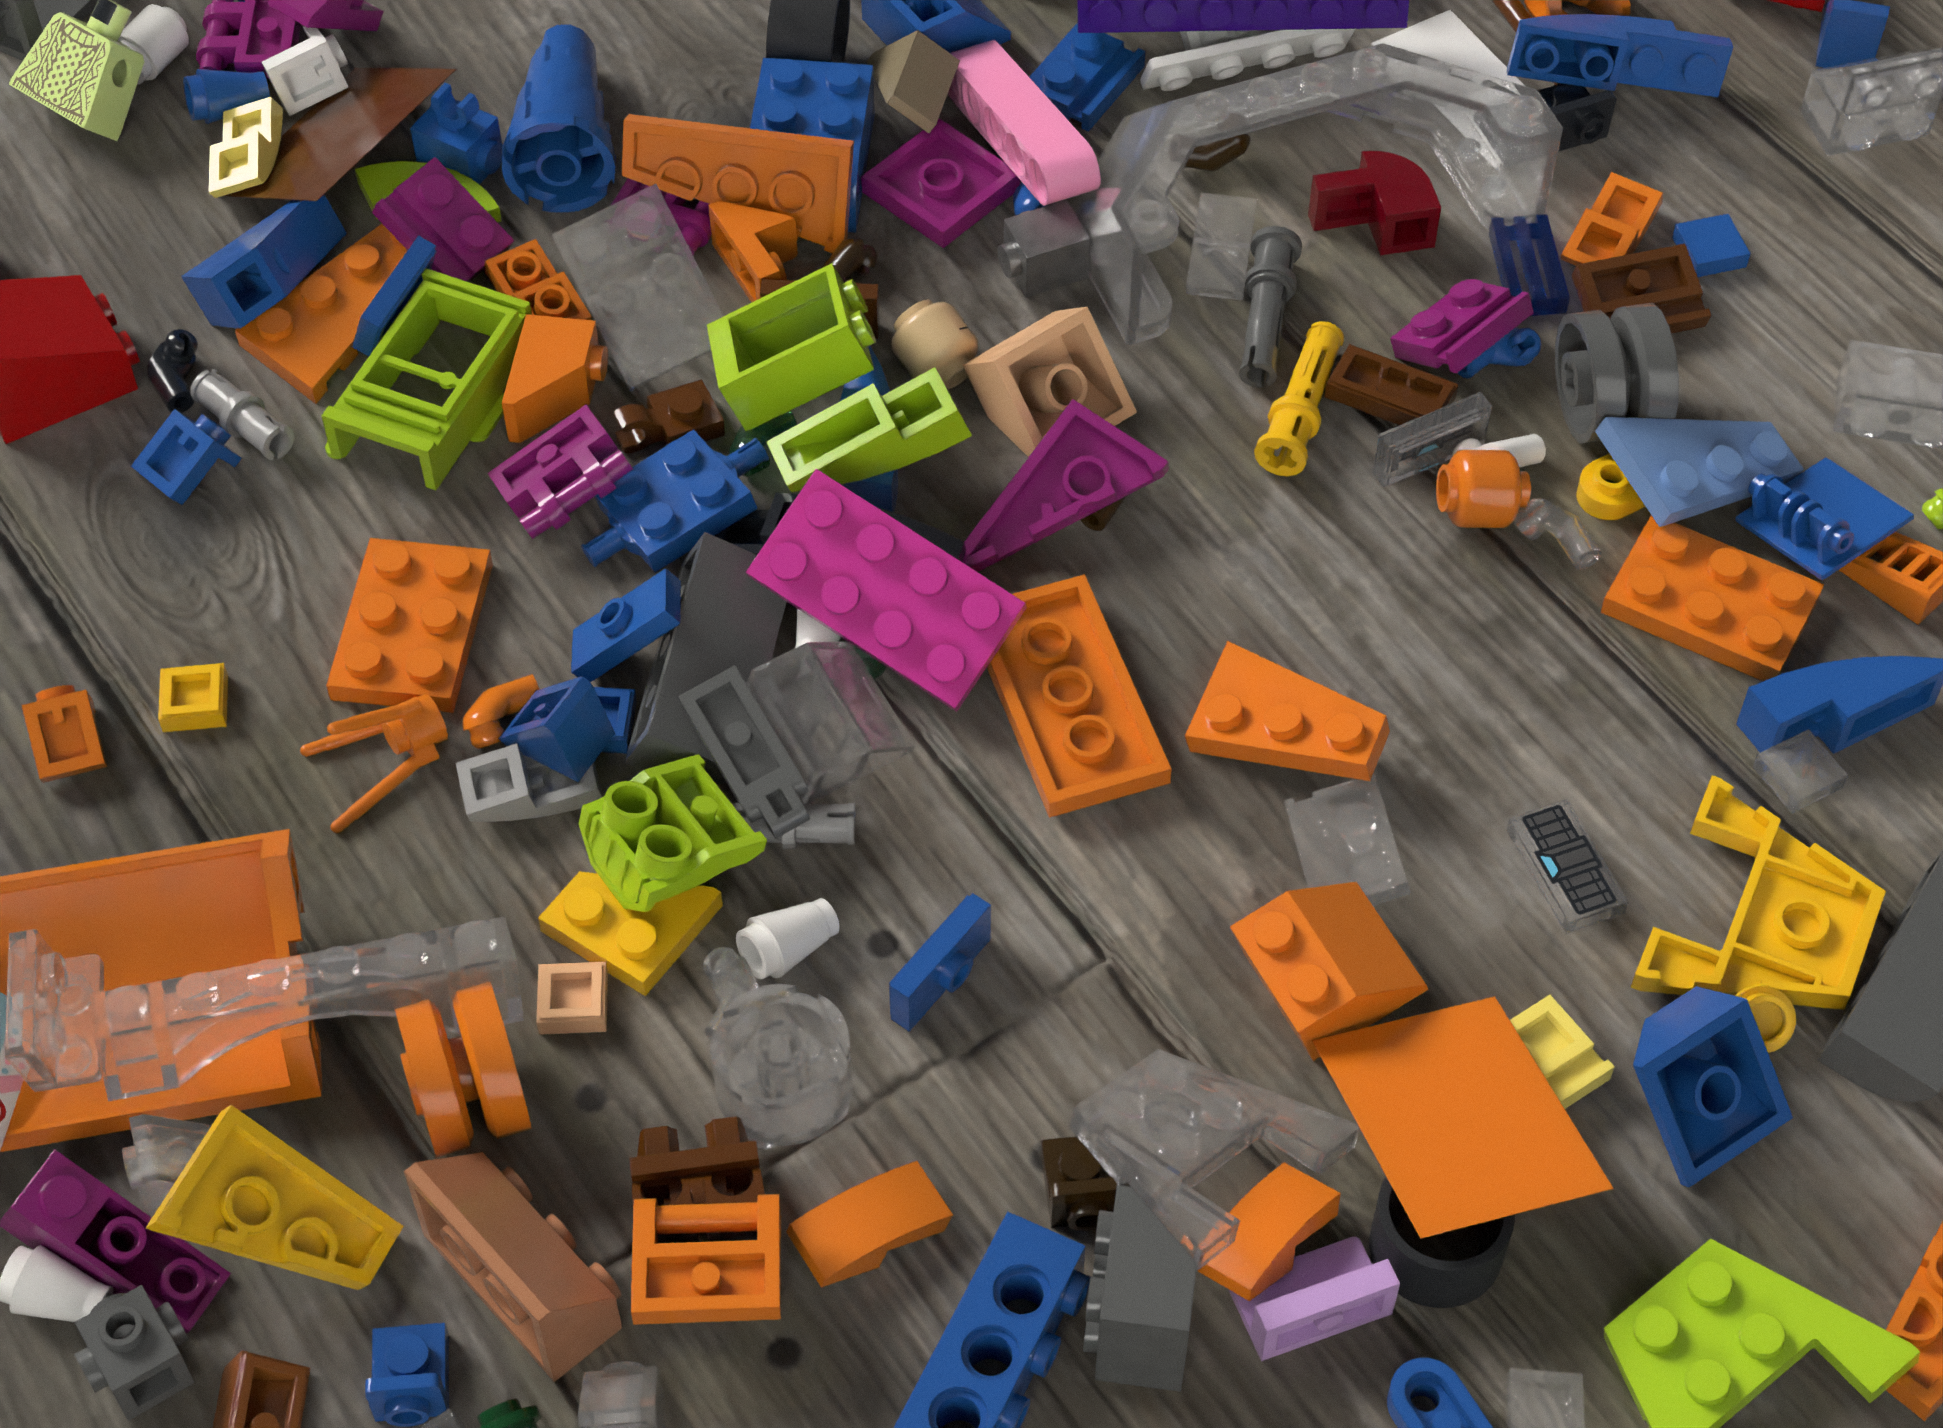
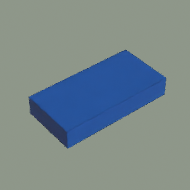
M419 235L361 315L352 346L354 349L368 357L423 281L422 273L426 268L432 269L437 252L435 250L436 245Z

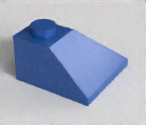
M1696 986L1644 1020L1633 1067L1681 1185L1690 1188L1793 1118L1746 998Z

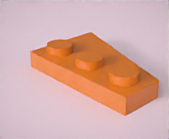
M1227 641L1187 729L1185 739L1189 752L1370 781L1389 736L1390 729L1386 715Z

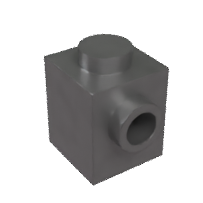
M1064 200L1004 219V244L998 246L999 262L1007 278L1014 277L1027 298L1089 278L1090 237L1069 202Z

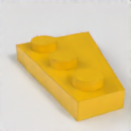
M230 1105L219 1113L145 1229L360 1290L371 1283L404 1226L237 1108Z

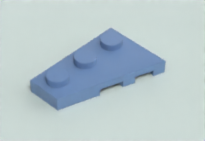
M1605 417L1595 430L1659 527L1751 497L1752 495L1749 494L1748 487L1752 479L1758 474H1776L1786 484L1804 470L1771 422Z

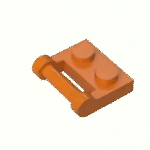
M780 1194L758 1195L757 1202L658 1205L657 1198L634 1199L631 1316L633 1325L781 1319ZM757 1231V1240L657 1243L658 1235Z

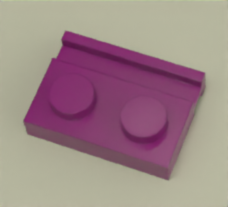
M436 157L397 186L393 193L385 199L382 198L378 201L372 211L374 216L407 250L418 235L436 245L435 250L437 252L431 270L470 282L485 270L486 260L508 251L515 241Z
M1477 279L1461 281L1455 284L1447 295L1430 308L1416 314L1408 325L1390 338L1395 358L1437 369L1445 363L1448 364L1450 372L1458 373L1534 313L1530 295L1522 291L1514 297L1511 296L1509 288L1483 283Z

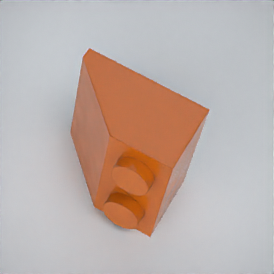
M1357 882L1286 891L1230 926L1249 963L1313 1061L1319 1058L1320 1055L1312 1040L1369 1027L1428 990L1426 983Z

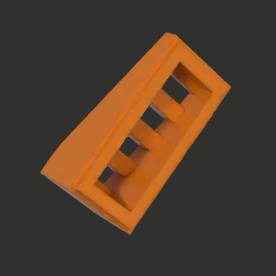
M1896 531L1839 569L1840 572L1917 625L1943 602V552ZM1876 552L1884 556L1879 562L1870 559ZM1894 565H1897L1903 570L1900 572L1893 569L1892 567Z

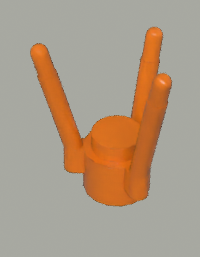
M428 694L413 697L398 705L332 722L327 726V731L331 735L304 744L300 748L301 755L309 757L384 733L388 744L395 754L399 755L407 751L411 755V757L334 820L330 826L331 830L334 833L342 832L416 770L439 759L435 745L447 740L448 733L440 710Z

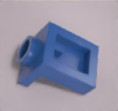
M174 409L131 467L170 499L183 505L218 458L236 467L242 457L225 445L232 435L210 418L201 414L197 421L194 422Z
M446 1323L372 1329V1378L365 1381V1396L375 1422L386 1421L394 1426L411 1427L425 1423L429 1417L449 1415V1333Z

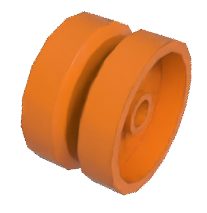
M491 982L456 991L452 1004L461 1036L447 1038L439 1007L429 999L395 1009L406 1050L405 1053L400 1054L416 1114L417 1116L424 1115L436 1157L471 1147L474 1131L466 1103L479 1099L487 1129L497 1139L532 1129L515 1061Z

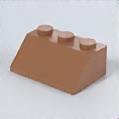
M481 1152L415 1162L404 1171L424 1236L554 1382L622 1329L616 1301L621 1297V1291L614 1279L597 1262L587 1267L573 1251L577 1248V1245L566 1226L555 1215L550 1214L544 1219L530 1204L533 1196L529 1188L511 1167L507 1166L500 1171Z

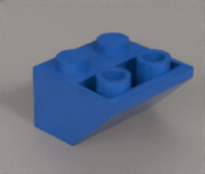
M861 0L862 20L886 45L917 30L949 53L991 40H995L999 45L1011 40V31L980 0Z

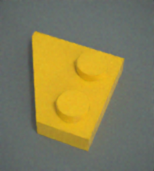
M579 871L538 917L542 933L589 962H606L608 974L646 996L721 909L723 902L721 891L714 887L699 885L671 898L656 902L653 908L647 912L624 909L597 873Z

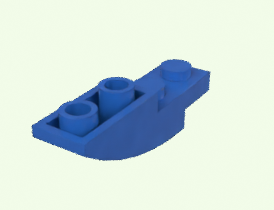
M1597 14L1540 16L1519 21L1506 72L1508 76L1615 91L1617 83L1718 97L1733 51V45L1730 38L1676 30L1673 21Z

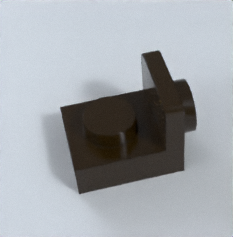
M1110 1133L1041 1140V1159L1051 1228L1069 1226L1077 1231L1096 1230L1099 1210L1114 1212L1117 1185H1122L1121 1178L1117 1177Z

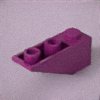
M55 1149L0 1220V1227L33 1250L39 1245L44 1246L96 1281L113 1287V1295L119 1293L126 1294L142 1285L154 1308L169 1302L185 1333L190 1332L231 1274L185 1240L145 1229L152 1217Z

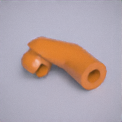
M533 674L487 689L463 717V730H469L470 741L475 748L481 749L501 742L498 738L504 730L500 726L499 719L520 712L534 692L540 690Z

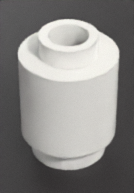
M154 4L148 5L123 29L118 41L143 55L144 65L137 84H141L145 80L155 79L189 44L186 32L187 27L183 18L169 7H161Z

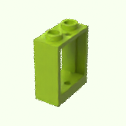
M833 263L707 324L718 388L746 432L874 370L868 346L876 343V339L863 314L868 311L867 305L855 281L851 279L844 283Z

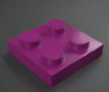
M938 118L936 126L930 133L922 130L861 176L862 193L942 248H945L1012 196L1015 189L1020 185V179L1004 161L940 118Z

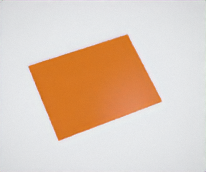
M1495 996L1312 1040L1420 1239L1614 1189Z

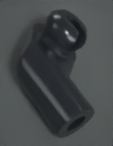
M182 329L172 330L167 334L166 340L155 350L147 366V375L150 382L171 413L174 409L183 413L190 409L195 402L191 396V389L185 379L196 361L195 352L198 348V342L192 333Z

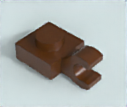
M702 379L648 395L647 408L639 404H629L614 411V417L621 430L615 432V437L624 453H634L660 441H663L665 446L693 429L705 442L725 436L724 419Z

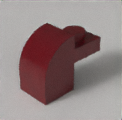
M1362 151L1359 169L1313 175L1308 217L1313 231L1368 223L1381 256L1434 248L1442 207L1430 178L1416 163L1390 152Z

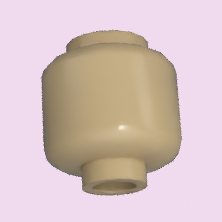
M927 299L909 307L898 317L894 324L896 332L892 338V350L912 379L934 367L937 369L947 389L959 385L968 378L963 364L972 360L977 354L978 339L954 306L946 302L933 303Z

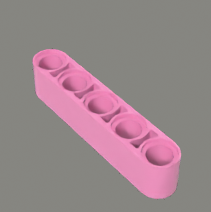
M991 40L950 53L960 62L948 91L949 97L1040 204L1045 206L1099 189L1101 184L1100 169L1090 144L998 42Z

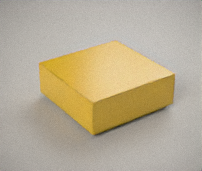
M224 663L160 669L158 721L162 732L227 727L228 674Z

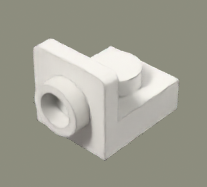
M304 26L303 28L308 37L307 40L262 61L265 71L289 116L348 88L340 70L348 62L333 34L324 38L318 28H307Z

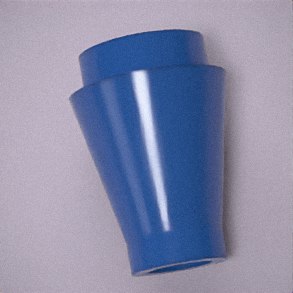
M197 69L196 75L184 76L183 80L185 100L191 120L204 119L206 124L223 119L224 111L270 97L267 79L263 71L246 73Z

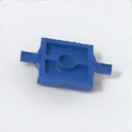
M693 429L633 466V470L613 483L616 489L601 499L599 494L594 496L599 508L609 518L611 528L589 542L582 544L581 548L589 562L594 567H597L598 564L625 548L629 552L641 556L654 572L659 571L691 551L704 532L715 536L758 509L751 491L742 483L739 477L762 462L768 461L769 457L766 450L757 438H753L749 443L725 456L712 450Z

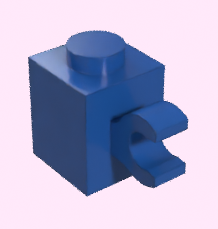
M444 83L431 97L429 109L410 128L416 161L428 163L436 157L444 167L464 174L480 185L489 174L495 173L502 163L503 144L498 117L480 110L479 102L472 93H468L462 101L456 100L452 95L451 85Z

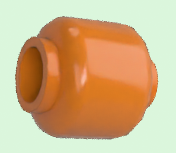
M1460 450L1452 456L1448 464H1442L1439 468L1436 481L1437 505L1441 512H1447L1449 519L1457 527H1508L1515 520L1519 508H1526L1530 500L1531 481L1529 474L1526 471H1520L1517 459L1509 451Z

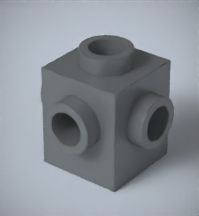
M142 1285L126 1294H114L103 1299L94 1306L90 1314L74 1322L87 1345L85 1349L77 1352L74 1356L95 1393L107 1386L110 1387L128 1421L195 1383L177 1346L189 1340L169 1302L154 1308Z

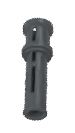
M1280 226L1264 227L1257 230L1252 236L1250 250L1255 257L1254 266L1247 272L1245 288L1252 299L1239 376L1245 384L1258 388L1264 387L1265 370L1267 371L1266 383L1268 386L1272 385L1277 379V362L1283 330L1286 302L1295 294L1297 287V278L1293 273L1294 263L1300 258L1302 242L1294 231Z

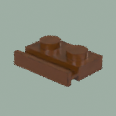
M1685 244L1577 264L1571 275L1584 312L1601 310L1611 318L1616 308L1653 303L1662 311L1670 327L1671 334L1705 327L1712 316L1709 308L1705 309L1701 299L1703 291Z

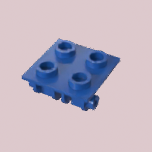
M1825 457L1786 484L1776 474H1758L1752 479L1748 487V492L1752 495V506L1735 517L1737 523L1823 581L1912 521L1914 514Z

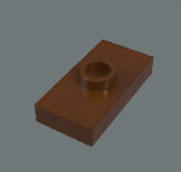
M1349 344L1326 383L1324 397L1408 428L1419 419L1445 409V412L1450 410L1456 399L1459 384Z

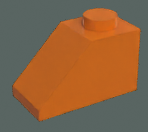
M526 314L502 399L509 442L521 443L573 414L584 405L590 404L595 382L605 380L608 367L607 346L599 345L596 321Z

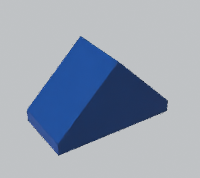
M1830 0L1824 4L1815 66L1870 75L1888 19L1890 6L1854 0Z
M580 676L536 690L498 739L506 746L517 743L523 755L579 782L616 733L593 685L586 678Z

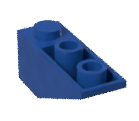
M325 195L318 201L291 200L181 277L211 326L241 329L285 298L347 232Z

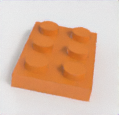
M1651 515L1604 597L1600 613L1756 679L1765 681L1782 673L1820 599L1825 584L1677 523L1659 527Z
M370 538L326 684L330 700L394 706L413 697L428 694L441 712L454 713L493 567L490 549Z

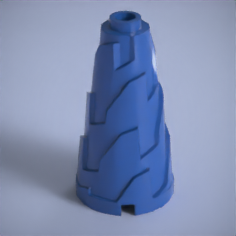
M570 24L556 25L546 30L541 46L536 49V53L531 58L526 81L517 96L513 118L502 147V174L512 193L527 205H529V196L543 201L542 211L558 213L580 211L603 199L607 195V186L611 179L614 184L616 154L611 141L610 125L607 120H604L603 91L598 89L596 49L592 40L582 29Z

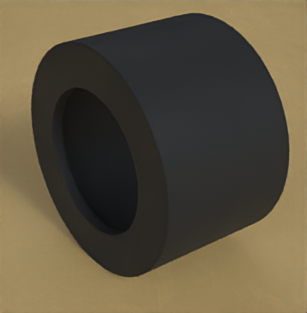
M771 0L767 25L766 58L844 63L849 34L850 0Z
M1385 1176L1380 1187L1369 1237L1370 1254L1373 1264L1388 1259L1400 1282L1398 1294L1419 1305L1433 1308H1451L1472 1302L1483 1295L1499 1275L1514 1229L1515 1215L1470 1226L1478 1241L1479 1252L1477 1256L1459 1261L1434 1259L1413 1249L1396 1231L1399 1224L1408 1215Z

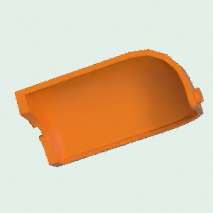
M290 829L0 876V992L45 1014L0 1152L218 1115L230 1105L241 1111L322 1096L321 1043L319 1034L316 1032L311 1005L317 1004L312 957L310 953L297 954L296 942L303 941L300 913H305Z

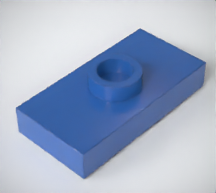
M665 568L623 597L610 600L599 613L573 629L571 673L576 677L583 676L589 682H592L680 625L681 580Z
M974 893L970 896L967 895L889 982L891 1020L910 1032L946 990L952 993L964 983L972 969L973 959L991 940V904Z

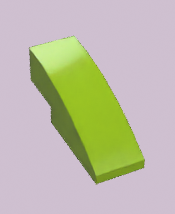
M934 367L883 396L880 395L873 383L768 440L766 443L787 487L791 492H798L802 490L815 469L839 484L864 480L937 454L971 437L972 434L941 376Z

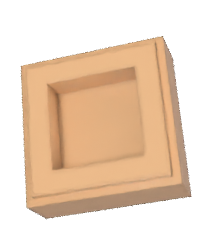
M606 962L538 964L536 1023L539 1035L607 1032L608 971Z

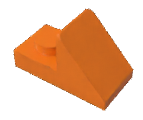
M723 201L708 204L712 245L751 302L760 299L762 279L787 280L782 263L794 259L798 254L796 221L793 217Z

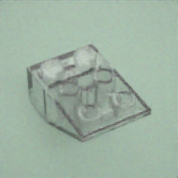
M657 184L551 234L558 252L593 320L596 321V326L630 391L711 351L707 324L723 317V314Z

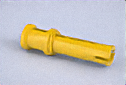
M1315 322L1308 329L1306 341L1293 370L1286 393L1272 403L1267 415L1268 423L1270 424L1268 432L1258 439L1255 446L1254 455L1259 465L1275 475L1288 477L1297 475L1304 470L1308 460V451L1306 449L1308 440L1313 438L1320 428L1321 415L1318 405L1326 383L1329 380L1340 346L1342 347L1344 342V334L1341 329L1330 322ZM1281 448L1279 456H1275V449Z

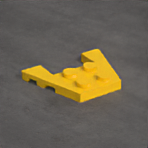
M1712 775L1690 834L1755 858L1722 950L1719 951L1653 926L1630 988L1644 992L1683 995L1697 986L1735 996L1738 992L1749 986L1767 985L1784 993L1793 1005L1844 1010L1851 996L1886 891L1817 843H1814L1809 848L1778 827L1781 821L1779 817L1762 806L1755 811L1732 795L1734 788L1722 778Z

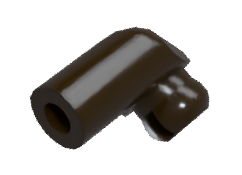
M1239 117L1224 118L1217 126L1218 136L1208 142L1174 138L1169 148L1168 158L1170 165L1205 171L1219 170L1245 154L1251 138L1247 134V123Z

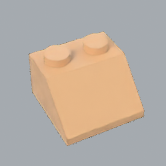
M1088 306L1054 311L963 364L987 417L1028 457L1072 399L1114 426L1137 413Z

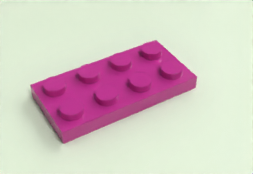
M817 469L810 476L746 571V574L751 579L956 712L1027 608L1026 603Z

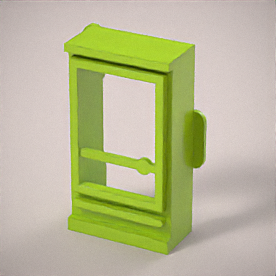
M426 268L422 273L423 281L336 404L334 406L328 405L321 417L327 437L325 450L330 458L341 459L347 456L361 436L419 456L425 486L436 491L469 441H485L504 415L502 408L503 391L507 385L526 314L532 315L530 302ZM441 320L490 336L462 379L456 378L453 372L442 373L409 362L413 355L420 352ZM402 371L437 382L444 389L455 388L443 407L390 390Z

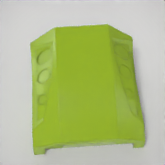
M699 754L645 769L630 781H621L611 785L602 798L582 805L579 828L590 864L624 909L641 912L650 911L656 902L697 887L730 868L746 864L765 850L766 837L761 831L754 832L704 770L706 762Z

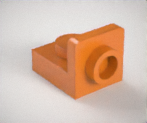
M73 685L56 686L38 692L36 694V702L21 705L39 778L43 783L107 767L94 715L96 712L94 702L86 689L75 692Z

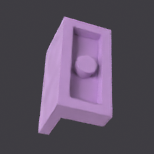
M1350 1237L1294 1257L1293 1270L1251 1301L1244 1299L1231 1290L1229 1292L1260 1360L1264 1361L1391 1315L1400 1282L1388 1259L1372 1264L1361 1240L1357 1237Z

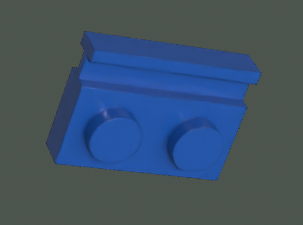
M1077 22L1029 78L1068 121L1073 118L1082 122V129L1089 132L1145 67V50L1140 48L1135 52L1124 48V41L1106 33H1078Z

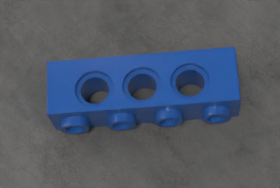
M1007 1211L894 1428H942L945 1424L955 1420L966 1421L975 1428H1021L1030 1406V1399L1025 1397L1024 1394L1034 1374L1043 1378L1048 1374L1061 1344V1337L1055 1335V1332L1065 1313L1073 1317L1078 1314L1089 1291L1091 1276L1084 1274L1086 1246ZM1015 1299H1027L1035 1303L1039 1308L1028 1314H1016L1009 1311L1005 1305ZM996 1359L1003 1362L1008 1369L999 1375L986 1376L978 1373L973 1366L981 1360Z

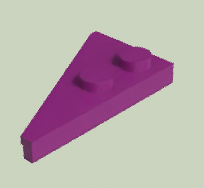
M1072 399L964 541L966 553L962 563L979 572L1164 477L1169 470V462Z

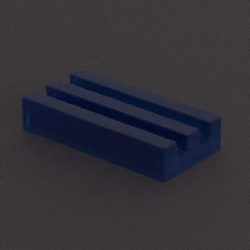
M1536 215L1534 223H1527L1525 216H1514L1512 225H1504L1503 217L1491 218L1488 234L1502 287L1509 288L1511 296L1514 297L1522 292L1509 241L1516 240L1532 298L1531 303L1534 313L1531 316L1566 314L1570 296L1548 215ZM1531 239L1536 241L1551 298L1546 296Z

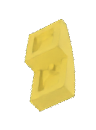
M272 97L223 112V142L210 146L209 193L214 198L263 184L269 177L279 150L283 120V108Z

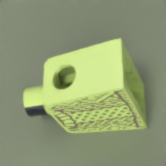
M98 0L88 23L62 12L53 15L12 76L9 85L80 127L118 141L144 65V58L141 53L118 41L132 11L112 0Z

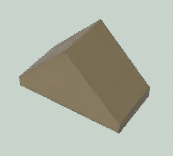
M917 30L873 52L867 63L868 65H873L874 78L886 103L930 133L937 124L960 60Z

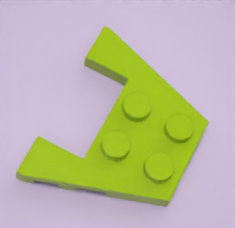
M1709 1239L1604 1327V1339L1643 1421L1646 1420L1649 1428H1720L1812 1349H1816L1869 1403L1873 1402L1917 1364L1920 1356V1351L1912 1343L1713 1239Z

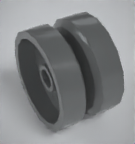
M1646 303L1616 308L1611 318L1601 310L1571 313L1563 316L1558 326L1555 343L1556 382L1564 419L1571 435L1579 444L1601 441L1595 430L1605 417L1676 418L1679 403V372L1676 349L1670 327L1662 311L1655 304Z

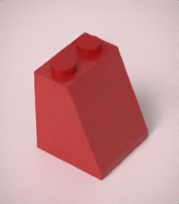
M82 275L0 280V436L5 445L138 390L131 366L139 363L140 360L133 342L125 330L115 333L113 327L117 325V321L106 296L103 293L93 296Z

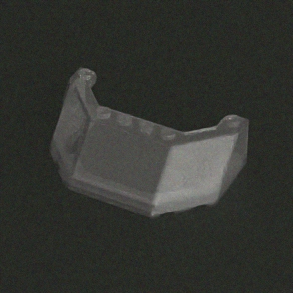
M1382 43L1176 99L1124 116L1098 159L1101 175L1099 189L1077 195L1071 207L1090 237L1089 277L1128 346L1162 335L1171 324L1172 297L1147 253L1168 247L1175 241L1178 235L1179 218L1167 196L1195 147L1325 111L1359 122L1367 115L1393 123V132L1429 143L1479 222L1492 232L1510 235L1543 226L1563 127L1536 89Z

